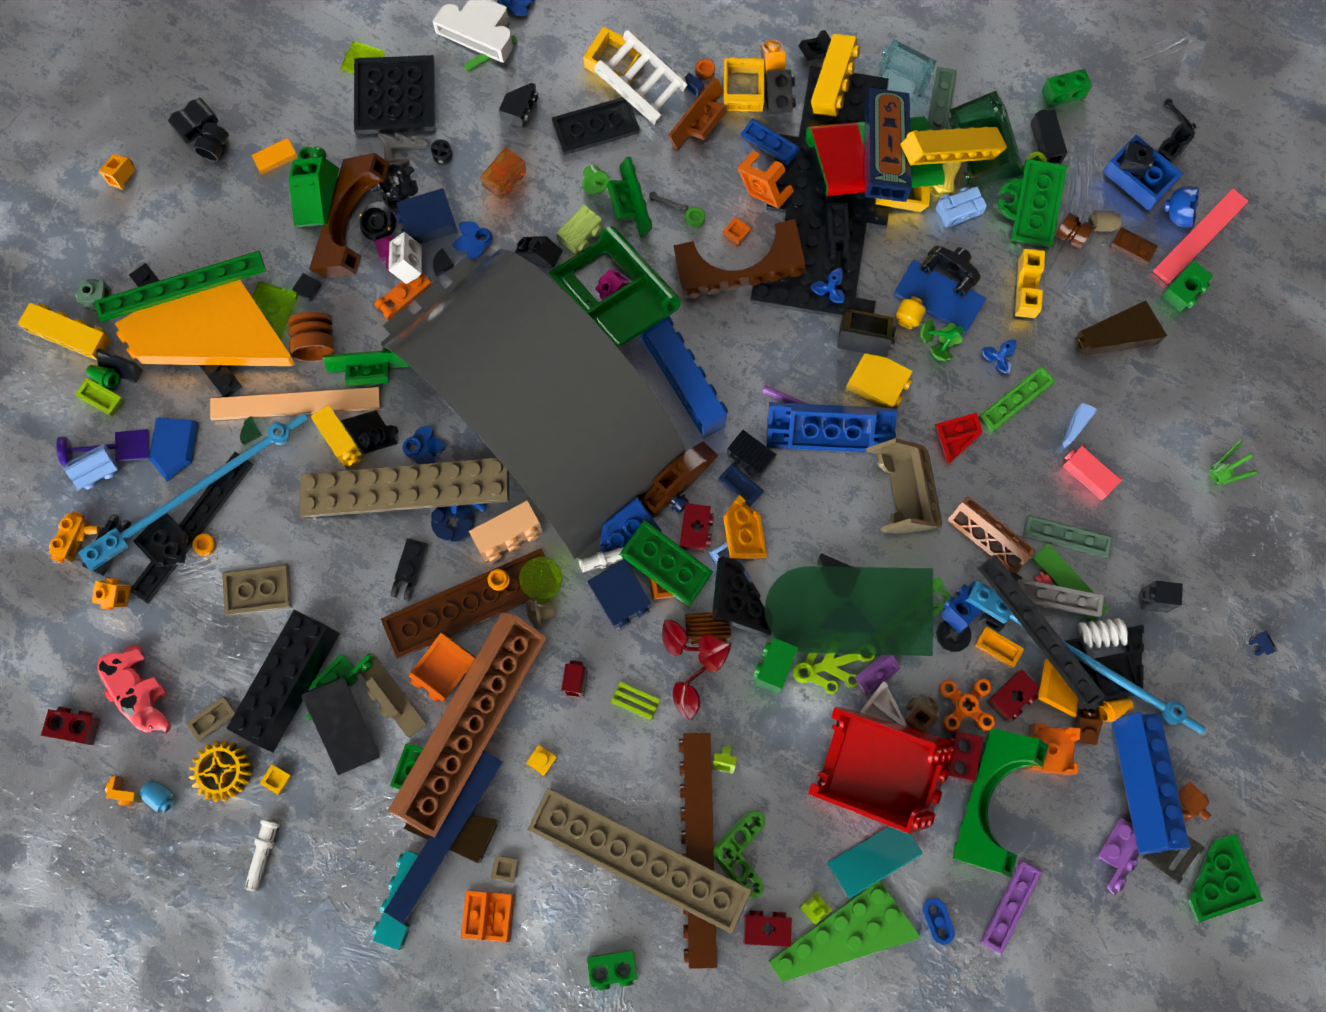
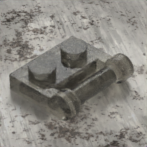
M1188 836L1190 849L1174 871L1168 867L1180 850L1145 854L1143 859L1172 882L1179 885L1183 880L1182 876L1197 854H1201L1205 847Z

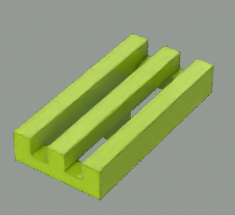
M619 682L611 699V703L649 720L652 719L660 702V699L622 682ZM622 688L654 702L653 706L621 692ZM618 696L627 699L633 703H636L651 711L648 714L626 703H623L617 700Z

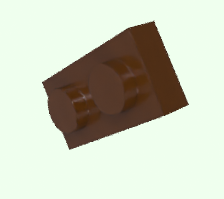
M1123 227L1119 229L1110 247L1146 266L1158 247Z

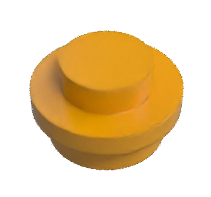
M495 569L488 575V584L493 590L501 591L509 585V575L503 569Z

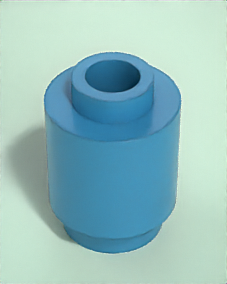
M150 780L139 792V795L142 796L141 799L157 813L167 812L174 804V794L159 782Z

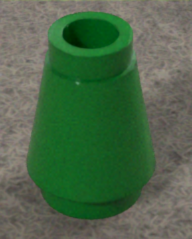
M93 364L89 365L86 369V375L104 388H114L119 382L120 376L115 369Z

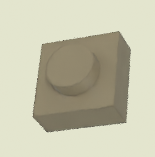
M495 855L491 879L514 883L518 860Z

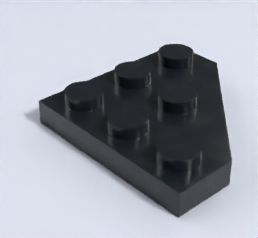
M724 556L718 558L712 619L765 638L771 636L773 615L769 608L766 609L759 599L761 595L753 582H749L743 573L745 569L742 564Z

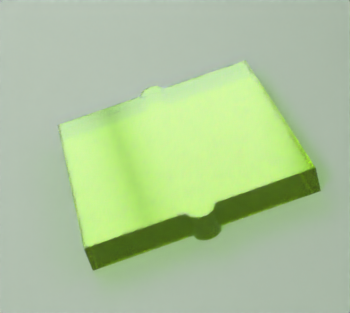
M352 41L348 52L344 54L345 59L340 69L354 74V58L383 57L385 51Z

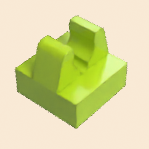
M723 745L721 754L715 753L712 770L734 773L737 757L731 756L732 747Z
M817 892L799 907L814 925L832 911Z

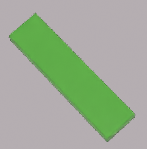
M1040 366L980 414L978 418L993 433L1054 384L1056 380L1043 366Z
M1049 544L1031 558L1045 575L1049 574L1051 581L1056 586L1094 593ZM1104 603L1102 614L1109 609ZM1084 615L1088 621L1094 622L1098 619L1097 617Z

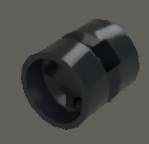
M206 122L201 129V137L197 138L193 150L207 160L218 161L223 150L221 147L226 144L229 134L222 127Z

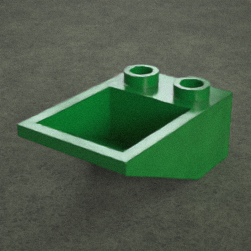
M319 146L311 149L310 158L292 161L288 180L293 221L296 227L327 224L339 167L326 159V151Z

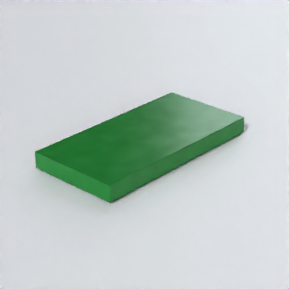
M646 520L642 521L619 554L688 607L713 573L711 569Z

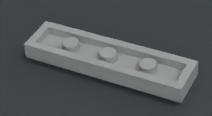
M1018 579V584L1034 605L1097 618L1102 616L1104 595Z

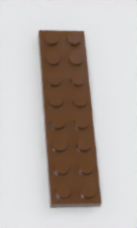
M542 548L381 618L396 658L399 660L432 645L441 632L451 637L501 613L527 603L529 599H536L559 589ZM503 569L508 573L510 582L507 588L496 591L489 586L488 575L491 571Z

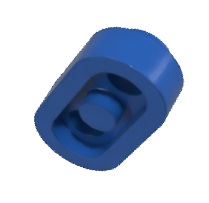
M927 899L922 905V913L931 938L938 944L947 945L953 941L955 930L946 906L940 899ZM932 905L937 908L935 914L930 913L929 909ZM940 928H943L945 930V935L943 937H940L938 935V930Z

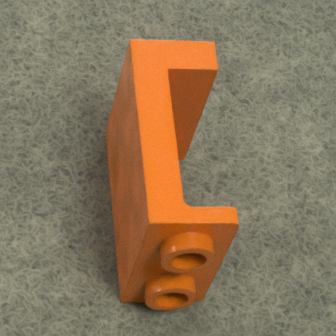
M441 632L408 676L411 678L410 682L419 689L424 687L428 690L427 695L434 701L438 702L441 700L444 702L471 667L476 657L444 632Z

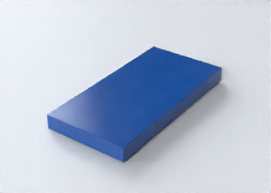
M913 259L893 295L901 300L911 299V297L919 298L923 301L922 305L926 308V313L946 324L954 323L957 327L962 326L966 334L986 297L971 289L964 298L958 297L961 291L956 295L953 290L959 283L935 270H932L930 275L924 274L927 268L921 272L919 266L922 263Z

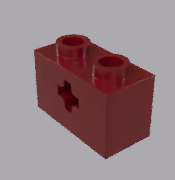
M685 503L680 547L684 550L705 553V548L710 547L712 534L707 533L708 526H713L714 513H710L711 506ZM696 524L700 525L699 532H695Z
M1022 669L1016 672L986 702L1004 721L1010 718L1015 720L1023 713L1021 708L1026 703L1031 705L1038 698L1037 693L1040 687ZM1014 693L1018 694L1016 701L1011 699Z
M750 910V915H744V944L791 947L792 918L786 917V912H773V916H763V911ZM766 922H769L774 927V930L769 931V935H766V932L761 930V926H766Z

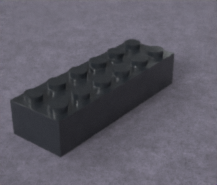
M293 610L226 729L274 753L303 701L302 693L308 691L340 633L305 614Z

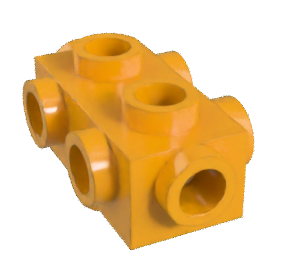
M72 511L71 514L66 513L59 523L56 537L50 542V550L48 552L52 554L50 559L59 563H64L65 560L73 563L82 541L86 540L87 535L99 534V525L90 526L91 523L84 519L85 515L75 511Z

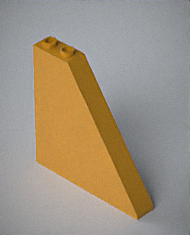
M241 280L133 312L115 323L119 329L116 332L122 343L127 342L129 345L126 350L133 360L137 358L142 364L295 365L291 355Z

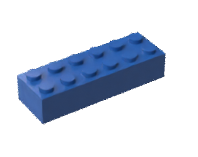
M668 316L640 334V337L702 438L705 439L725 428L728 409L723 401H718L714 386L708 384L705 380L706 374L701 366L697 367L694 362V354L690 349L687 350L685 348L681 333L679 331L675 332L672 327L674 323L671 317Z

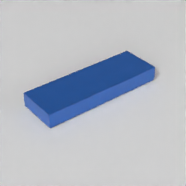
M753 118L740 133L742 138L787 166L800 151L797 145Z

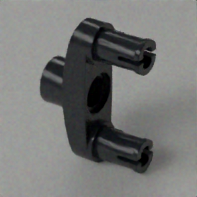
M933 246L928 252V257L919 266L921 272L927 268L924 274L930 275L938 264L961 279L953 290L956 295L961 291L958 296L960 298H964L971 287H974L981 278L978 270L969 263L971 260L970 252L962 247L956 248L953 252L942 246Z

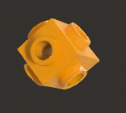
M105 577V580L95 581L92 602L101 604L100 608L114 610V607H128L131 585L119 583V579L113 577Z

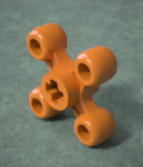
M984 678L978 679L974 682L973 689L968 694L961 693L956 683L952 680H945L939 685L941 696L951 699L955 704L954 712L945 716L942 720V728L950 733L956 732L960 728L962 719L965 717L974 719L977 727L982 731H989L994 727V717L989 713L981 711L979 708L980 698L988 695L992 690L990 681ZM980 684L985 686V691L980 689ZM946 685L951 688V692L945 690ZM962 703L971 704V708L967 711V707H963ZM983 719L988 720V726L984 725ZM949 720H952L954 722L953 727L949 726Z

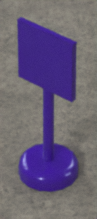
M148 429L115 432V444H106L108 449H115V461L149 459ZM60 436L57 438L56 443L60 465L65 466L66 463L71 461L73 453L88 452L100 445L72 448L70 440L66 436Z

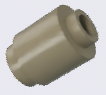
M1094 211L1092 215H1089L1088 223L1094 226L1092 231L1113 232L1120 228L1121 215L1116 214L1115 211Z

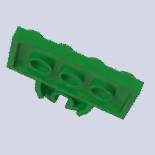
M1026 159L1022 179H1012L1001 188L999 194L1009 193L1013 196L1012 203H1006L1003 199H998L997 201L1000 212L1006 218L1014 221L1010 241L1049 248L1053 246L1067 165Z

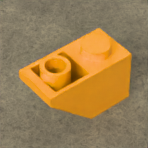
M767 40L766 43H761L764 74L766 71L786 70L785 50L781 42H778V40Z

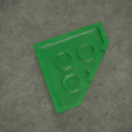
M1236 834L1212 840L1187 899L1196 922L1200 923L1263 901Z

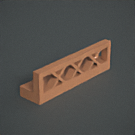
M969 496L963 500L947 520L989 555H996L1012 573L1017 574L1035 552L1033 547ZM961 511L968 516L969 523L961 524L955 517ZM973 527L983 528L986 537L976 536ZM991 541H999L1002 544L1003 551L992 549ZM1008 555H1016L1022 561L1015 567L1008 561Z

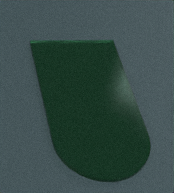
M803 566L781 575L768 592L764 607L768 627L776 639L798 647L797 652L933 656V568Z

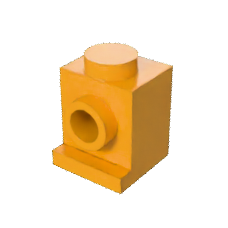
M113 154L100 168L99 172L109 185L123 190L125 188L124 183L136 169L133 166L134 163L128 157Z

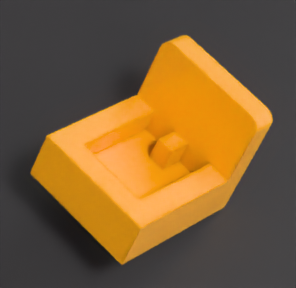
M111 775L105 788L106 798L117 799L119 805L132 806L133 802L141 803L142 796L139 793L121 791L123 777Z

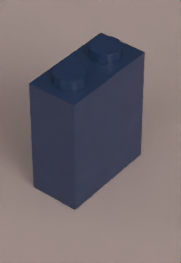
M443 188L396 203L398 211H395L398 222H403L404 228L401 229L402 233L406 232L419 244L458 233Z
M625 559L587 581L588 586L614 629L618 627L623 629L631 624L630 620L638 616L641 618L650 612L649 609L652 607V603Z

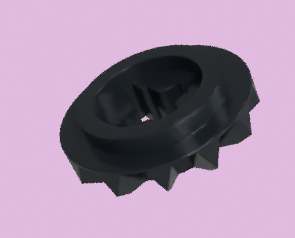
M943 620L936 631L937 642L943 649L950 652L964 650L969 645L972 637L969 625L956 637L957 641H954L953 638L946 639V637L950 634V628L953 632L957 631Z

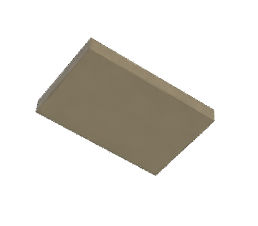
M288 564L222 573L224 612L226 616L292 608Z

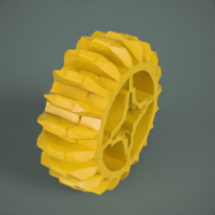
M223 740L221 745L219 741H214L213 746L210 744L205 745V751L198 750L197 753L200 758H192V761L196 762V766L189 767L191 771H195V774L190 775L189 778L196 780L192 787L199 788L197 794H205L204 798L206 800L213 798L214 802H219L220 798L222 801H228L229 796L236 798L237 793L235 790L243 792L244 789L241 784H249L245 776L252 775V772L246 771V768L251 767L252 764L245 762L249 755L242 754L244 748H236V743L231 742L229 744L228 741ZM222 753L230 754L236 764H227ZM212 758V765L206 769L207 763ZM219 767L228 768L221 773L222 775L214 774L220 769ZM236 772L234 780L229 784L230 776ZM206 778H214L216 784L219 785V790L212 788Z

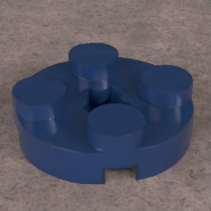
M458 505L456 514L452 513L451 506L437 507L431 514V527L435 535L440 540L452 544L465 541L470 536L469 531L473 529L475 524L474 515L467 505ZM449 518H458L457 526L447 525Z

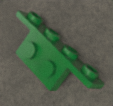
M626 157L619 166L623 180H610L607 183V188L617 221L635 220L640 237H645L652 229V220L649 218L646 201L641 192V184L638 182L635 165L631 157Z
M391 350L328 354L323 356L328 373L346 372V386L389 383L390 368L410 367Z
M368 653L355 666L344 654H340L312 682L311 688L314 689L342 676H345L349 687H352L358 681L357 676L362 671H368L374 665L373 660L376 656L373 653ZM309 713V714L305 717L308 721H309V720H312V718H311V716H310V713Z

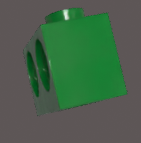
M1081 69L1047 78L1042 94L1048 108L1086 98L1092 84L1086 69Z
M633 949L587 957L591 987H596L597 991L610 989V984L619 983L620 987L633 985V980H637ZM621 962H626L630 965L631 971L629 974L621 975L618 972L617 967ZM604 966L608 971L607 977L604 979L597 978L595 968Z

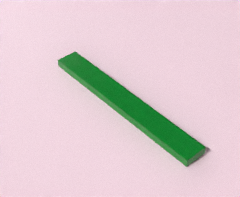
M259 250L94 300L99 320L104 322L267 272Z

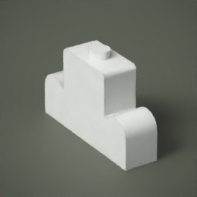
M468 0L461 11L454 4H446L433 19L436 34L486 54L502 63L505 62L513 49L511 33L506 27L509 23L507 9L495 0Z

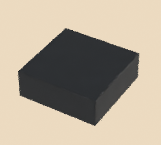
M302 273L292 291L311 302L322 284Z

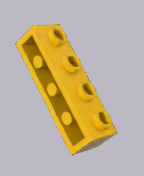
M833 34L811 99V105L815 114L837 116L839 108L842 109L844 93L849 89L850 74L853 75L855 59L860 55V45H858L856 36Z
M29 302L18 322V325L26 332L96 361L97 349L106 351L111 342V339L106 335V331L97 326L91 328L87 326L86 322L78 318L75 321L69 319L67 314L61 311H57V313L52 312L51 308L41 303L35 305Z

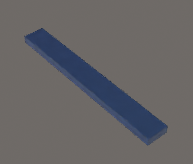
M486 751L482 752L435 837L430 836L384 910V913L401 924H405L504 762Z

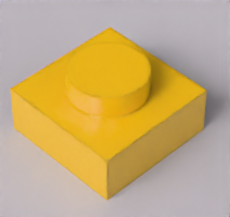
M538 745L526 764L545 776L557 757Z
M271 764L259 784L275 794L281 795L292 775Z

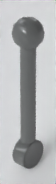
M656 192L649 194V198L652 201H662L680 208L683 212L689 209L687 204L681 205L657 196Z

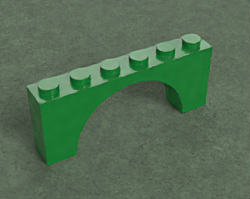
M991 728L990 734L986 738L984 754L979 761V771L976 782H973L971 798L966 805L965 818L960 825V835L957 843L954 845L953 859L999 875L1012 877L1018 855L1005 850L994 838L988 820L989 802L997 785L1011 772L1028 766L1043 767L1049 748L1048 744L1037 738Z

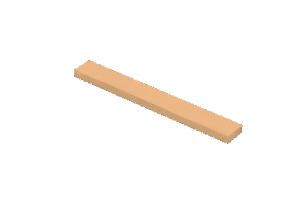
M380 388L210 398V419L214 421L301 415L302 413L314 414L328 404L334 412L381 409Z

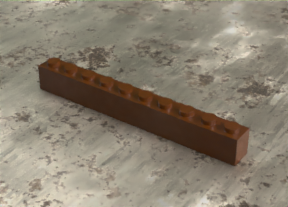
M683 733V739H679V752H684V761H679L680 775H684V784H680V798H685V807H680L681 821H685V830H681V844H686V854L682 855L714 870L710 733ZM683 909V915H687L688 925H683V939H688V949H684V963H688L689 969L717 968L716 926Z

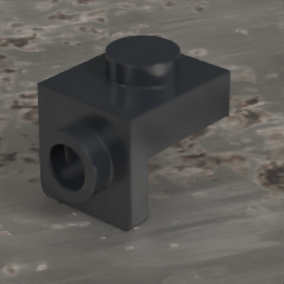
M821 30L816 38L802 40L798 47L807 61L823 59L826 57L831 38L826 30Z

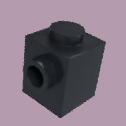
M1129 142L1123 151L1119 169L1143 176L1146 170L1151 169L1155 157H1152L1154 148Z

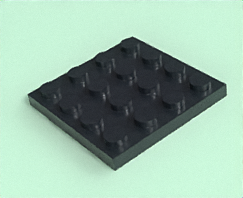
M434 55L354 58L355 134L436 131Z

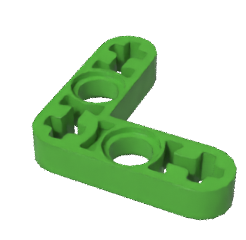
M759 811L746 812L716 844L713 850L715 860L730 879L750 889L751 885L749 883H754V892H751L749 898L761 896L764 886L761 879L740 853L765 826V817ZM752 817H756L754 821L756 825H751L753 822ZM739 830L743 833L744 837L740 844L735 839V835ZM722 849H727L726 855L728 857L722 856L724 854V851ZM738 863L743 869L739 877L734 873V868Z

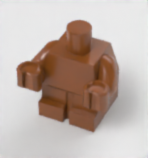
M1188 782L1178 792L1184 823L1198 815L1206 821L1211 816L1205 809L1209 804V799L1205 793H1201L1195 785Z

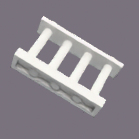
M626 30L623 39L626 41L625 44L609 62L604 63L600 60L595 65L594 71L655 125L661 117L659 109L677 88L684 92L688 84L685 83L686 79L681 74H675L641 43V39L636 33H630ZM633 47L641 56L624 76L619 77L614 72V67ZM649 61L656 70L639 90L632 89L629 86V81ZM664 75L672 83L654 103L649 104L644 99V95Z

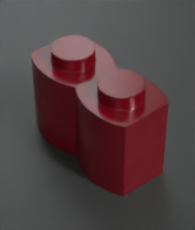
M570 660V664H565L561 686L563 695L584 697L588 670L583 665V662Z

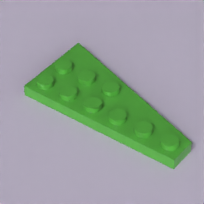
M878 881L848 901L793 942L791 947L785 948L768 962L783 982L921 937L882 882Z

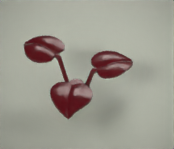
M667 619L664 620L662 627V640L665 649L673 656L681 655L683 650L699 651L698 659L704 665V667L688 678L685 684L679 681L675 683L673 688V701L676 708L685 718L693 720V717L699 711L700 696L693 686H689L691 681L705 670L710 672L720 670L728 657L732 644L714 635L706 634L700 638L698 647H688L685 645L688 642V635L685 629L679 623Z

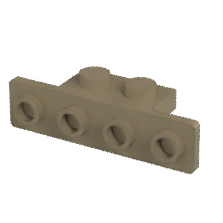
M376 657L373 660L374 665L368 671L360 673L368 687L366 692L373 701L376 699L381 704L379 710L385 718L390 717L395 720L405 735L410 738L422 729L426 723Z

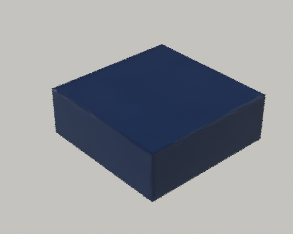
M688 73L685 76V83L688 84L686 90L698 98L704 90L705 84L691 73Z

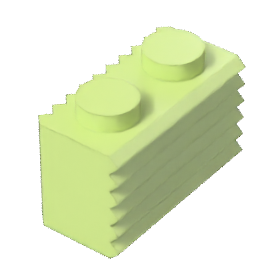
M582 205L556 233L557 240L577 255L578 252L588 247L589 240L592 237H597L603 229L602 219L588 207Z

